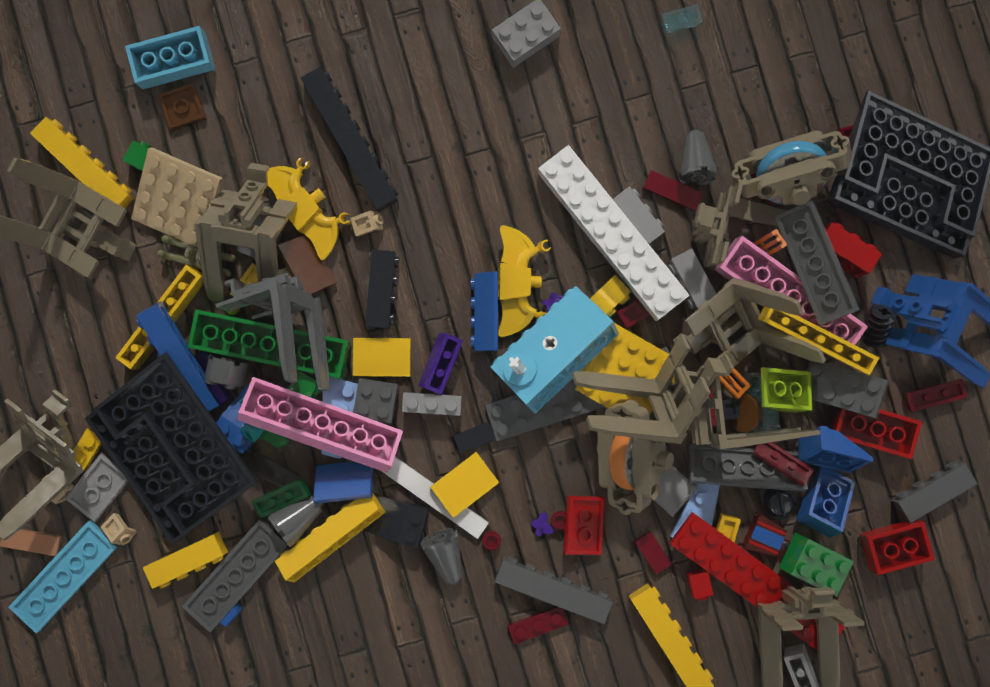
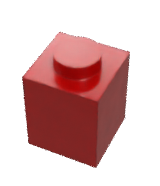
M699 569L686 572L690 594L694 599L703 601L707 600L708 596L713 595L708 571Z

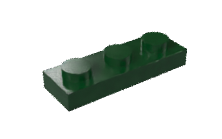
M299 478L253 499L251 503L259 518H262L309 497L311 493L303 478Z

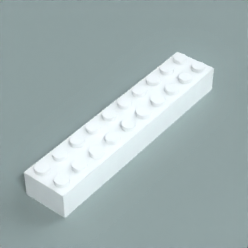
M569 145L538 168V175L655 321H658L690 296Z

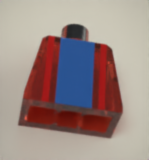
M755 512L742 546L748 550L777 556L780 549L787 551L791 541L785 539L787 534L785 529Z

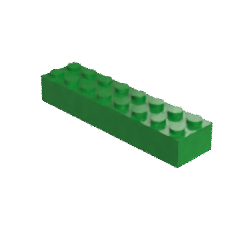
M195 309L187 348L281 366L275 325ZM293 329L296 368L300 371L315 373L308 332ZM325 336L329 376L343 379L351 341Z

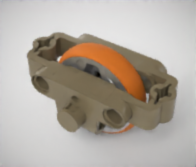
M634 400L617 403L605 411L606 416L649 420L648 410L645 407L639 406ZM597 432L598 443L596 450L599 462V484L602 488L608 489L609 504L618 508L624 515H629L632 512L640 513L651 504V500H655L658 497L659 477L666 470L668 471L672 468L674 462L673 454L666 452L665 442ZM622 488L626 490H635V492L631 491L628 494H623Z

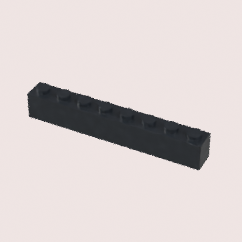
M318 67L300 77L376 210L381 212L398 202L396 198L399 195L394 185L389 186L386 180L389 177L384 168L379 169L377 165L380 162L375 152L370 153L367 147L370 144L365 135L363 137L360 136L358 131L361 128L357 121L350 119L349 114H351V111L346 103L342 105L339 99L342 95L338 88L331 86L330 82L333 80L328 71L323 72L322 68Z

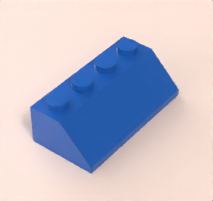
M498 271L475 273V278H471V290H475V297H471V309H475V317H471V328H475V336H471V347H475V351H498Z

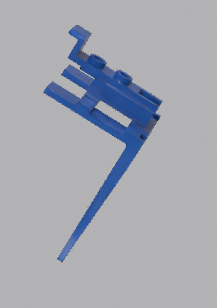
M912 274L905 292L919 295V297L896 294L888 288L877 287L871 304L888 306L895 314L902 315L908 322L905 329L892 327L885 345L936 357L971 383L985 388L990 373L983 365L961 349L957 342L971 312L990 326V298L972 283L955 282ZM933 309L945 311L942 319L930 316ZM919 326L937 330L935 336L916 332V329Z

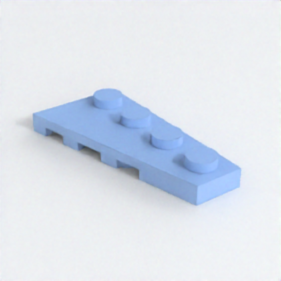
M329 376L330 390L323 391V402L353 413L358 384ZM322 450L323 455L339 459L342 458L341 456Z
M694 484L698 489L686 501L670 537H674L691 512L712 526L720 485Z

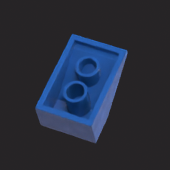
M250 383L246 385L216 422L231 445L241 453L248 452L254 442L247 440L240 431V428L245 423L237 420L241 408L240 401L246 395Z
M820 426L816 429L820 430L819 435L798 439L799 460L804 463L850 473L873 462L872 456L840 432L829 429L826 426Z
M819 466L801 502L796 521L829 538L842 533L855 481L832 469Z

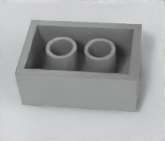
M535 0L493 28L492 38L514 68L560 37L561 28L543 2Z

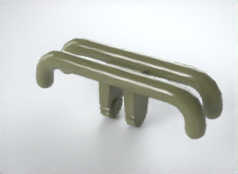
M167 235L162 236L161 240L164 243L186 250L184 257L159 250L157 252L158 257L201 269L198 247ZM221 252V260L228 262L236 261V257L233 254ZM222 268L223 276L230 277L232 275L229 269Z

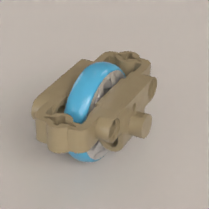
M812 131L755 149L749 153L748 158L736 162L735 169L732 172L734 185L743 183L741 193L745 198L758 195L762 199H768L783 205L806 204L811 198L816 197L828 181L835 178L837 171L849 167V160L852 158L850 140L848 137L842 136L838 131L823 134L821 131ZM832 150L833 154L827 156L826 152ZM757 173L756 178L752 179L751 175Z

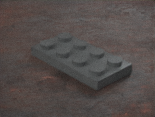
M810 360L807 371L811 372L812 400L877 419L889 384L888 380Z

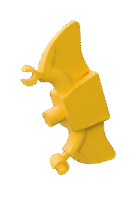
M299 158L296 162L297 169L286 166L269 168L267 172L268 186L275 193L277 200L297 202V206L289 220L301 234H305L312 241L320 260H325L337 242L339 233L338 223L352 224L351 221H345V217L351 214L341 213L339 218H336V216H324L318 203L326 198V196L319 188L312 194H309L304 187H301L300 179L303 175L301 172L303 169L310 167V161H307L303 167L301 163L304 158Z
M502 225L499 230L503 242L501 262L504 263H498V300H502L500 301L502 319L498 336L505 337L525 328L533 317H536L537 320L546 314V312L542 311L536 312V309L528 303L527 296L531 295V288H541L542 278L541 276H531V268L527 267L531 257L537 255L539 251L542 253L547 252L551 247L543 248V243L548 240L540 241L535 247L532 241L521 231Z

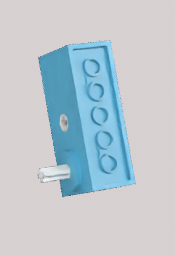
M575 286L573 289H569L559 302L554 303L548 313L539 317L535 325L531 329L526 330L516 343H512L508 347L507 352L497 357L491 368L536 414L573 379L572 374L574 371H581L619 332L613 320Z

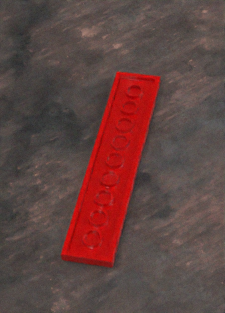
M693 512L689 514L669 542L670 545L757 608L758 603L770 604L783 601L782 590H787V586L797 589ZM816 619L797 620L803 625V630H791L790 632L818 651ZM838 623V633L840 635L845 627Z

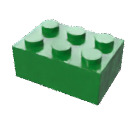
M795 532L779 568L818 588L830 587L835 591L834 595L838 596L854 561Z

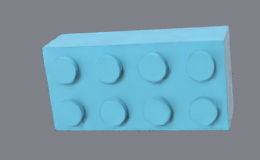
M200 26L125 46L134 82L142 89L216 70L207 35Z

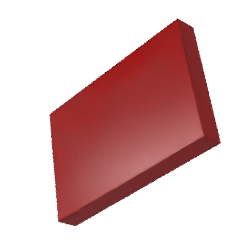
M567 495L563 554L602 555L605 497Z

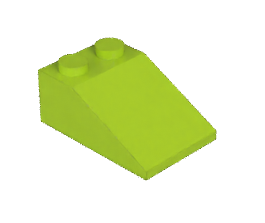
M761 368L762 407L781 412L798 413L812 411L811 372Z

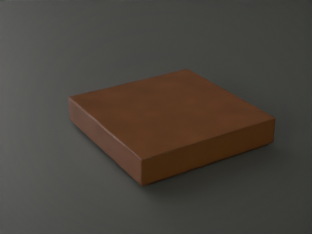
M194 82L158 94L171 132L207 120Z

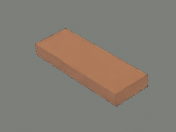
M20 529L7 540L1 539L0 546L56 556L60 552L63 536Z

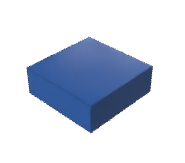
M236 604L220 623L227 627L243 610V607Z

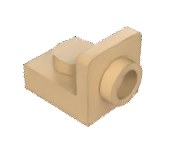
M368 211L350 218L356 237L384 229L382 225L383 219L378 211Z
M113 513L101 526V529L111 543L122 546L130 542L137 533L135 529L128 528L120 515Z

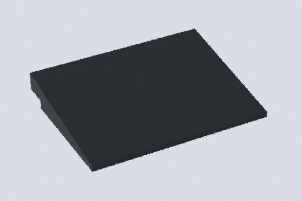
M868 90L865 92L849 137L852 158L849 160L850 165L844 170L837 171L826 203L956 259L966 256L969 239L976 235L990 177V147Z
M164 353L96 406L94 411L84 418L172 545L257 483V480L168 353Z

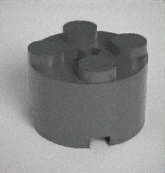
M216 353L209 354L205 372V383L217 385V383L224 384L223 387L227 389H235L244 385L248 361L244 362V359L227 355L220 358L217 357L218 354Z

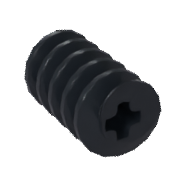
M878 304L872 307L866 325L868 327L861 336V340L865 345L871 348H880L886 344L891 328L896 320V314L890 307Z

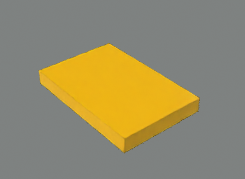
M353 338V376L411 377V338Z
M475 452L430 486V488L452 518H454L496 486L499 481L478 453Z

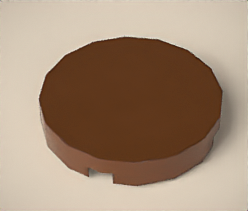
M743 394L738 400L740 418L728 420L735 430L751 432L757 429L759 421L762 420V408L756 398H753L750 394Z

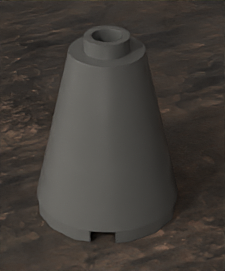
M692 130L685 136L679 181L685 185H690V182H696V186L711 183L716 180V176L718 177V170L706 136L700 130Z
M312 495L268 516L272 525L289 547L298 541L323 511L321 509L323 504H316L313 501Z
M453 528L433 532V537L429 538L428 535L424 537L420 545L443 582L455 585L462 578L457 530L454 532Z

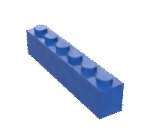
M162 301L140 311L136 315V321L139 327L146 331L150 345L155 346L157 349L158 358L164 353L169 354L208 411L219 406L220 401L210 388L212 385L205 383L204 371L190 348H187L186 341Z

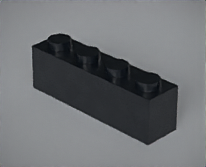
M372 249L366 327L390 329L391 325H394L395 314L392 313V306L396 305V295L393 293L394 287L398 285V276L395 275V270L399 268L400 257L397 256L395 251Z

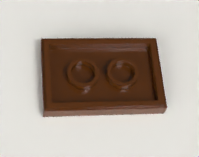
M306 235L277 245V251L292 277L297 276L299 281L302 282L303 291L312 295L337 283L326 261L320 260L312 241Z

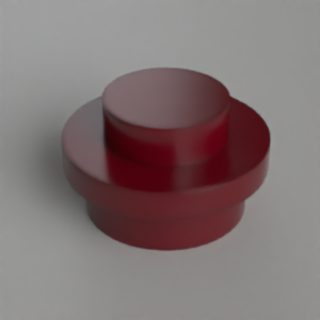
M556 511L552 514L550 521L553 528L556 530L565 529L566 512Z
M488 531L483 535L482 544L487 550H496L501 545V537L495 531Z

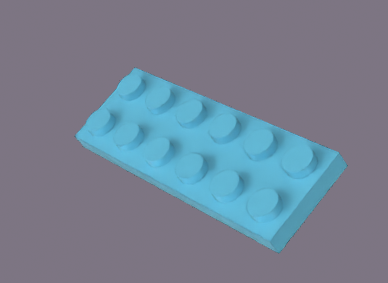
M92 520L88 521L8 608L37 634L119 546L111 543L106 534Z

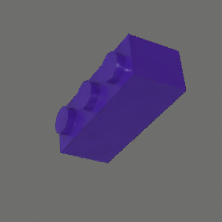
M438 333L418 386L442 395L463 340L446 333Z

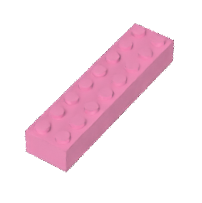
M743 236L735 238L727 250L725 262L716 265L714 268L716 272L729 281L733 277L745 280L798 300L804 311L799 317L856 345L868 327L852 314L819 325L800 277Z
M255 377L252 378L237 417L238 421L386 473L392 467L403 432L397 428Z

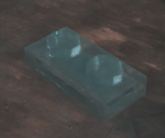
M698 4L666 12L660 16L665 34L699 26L703 23Z

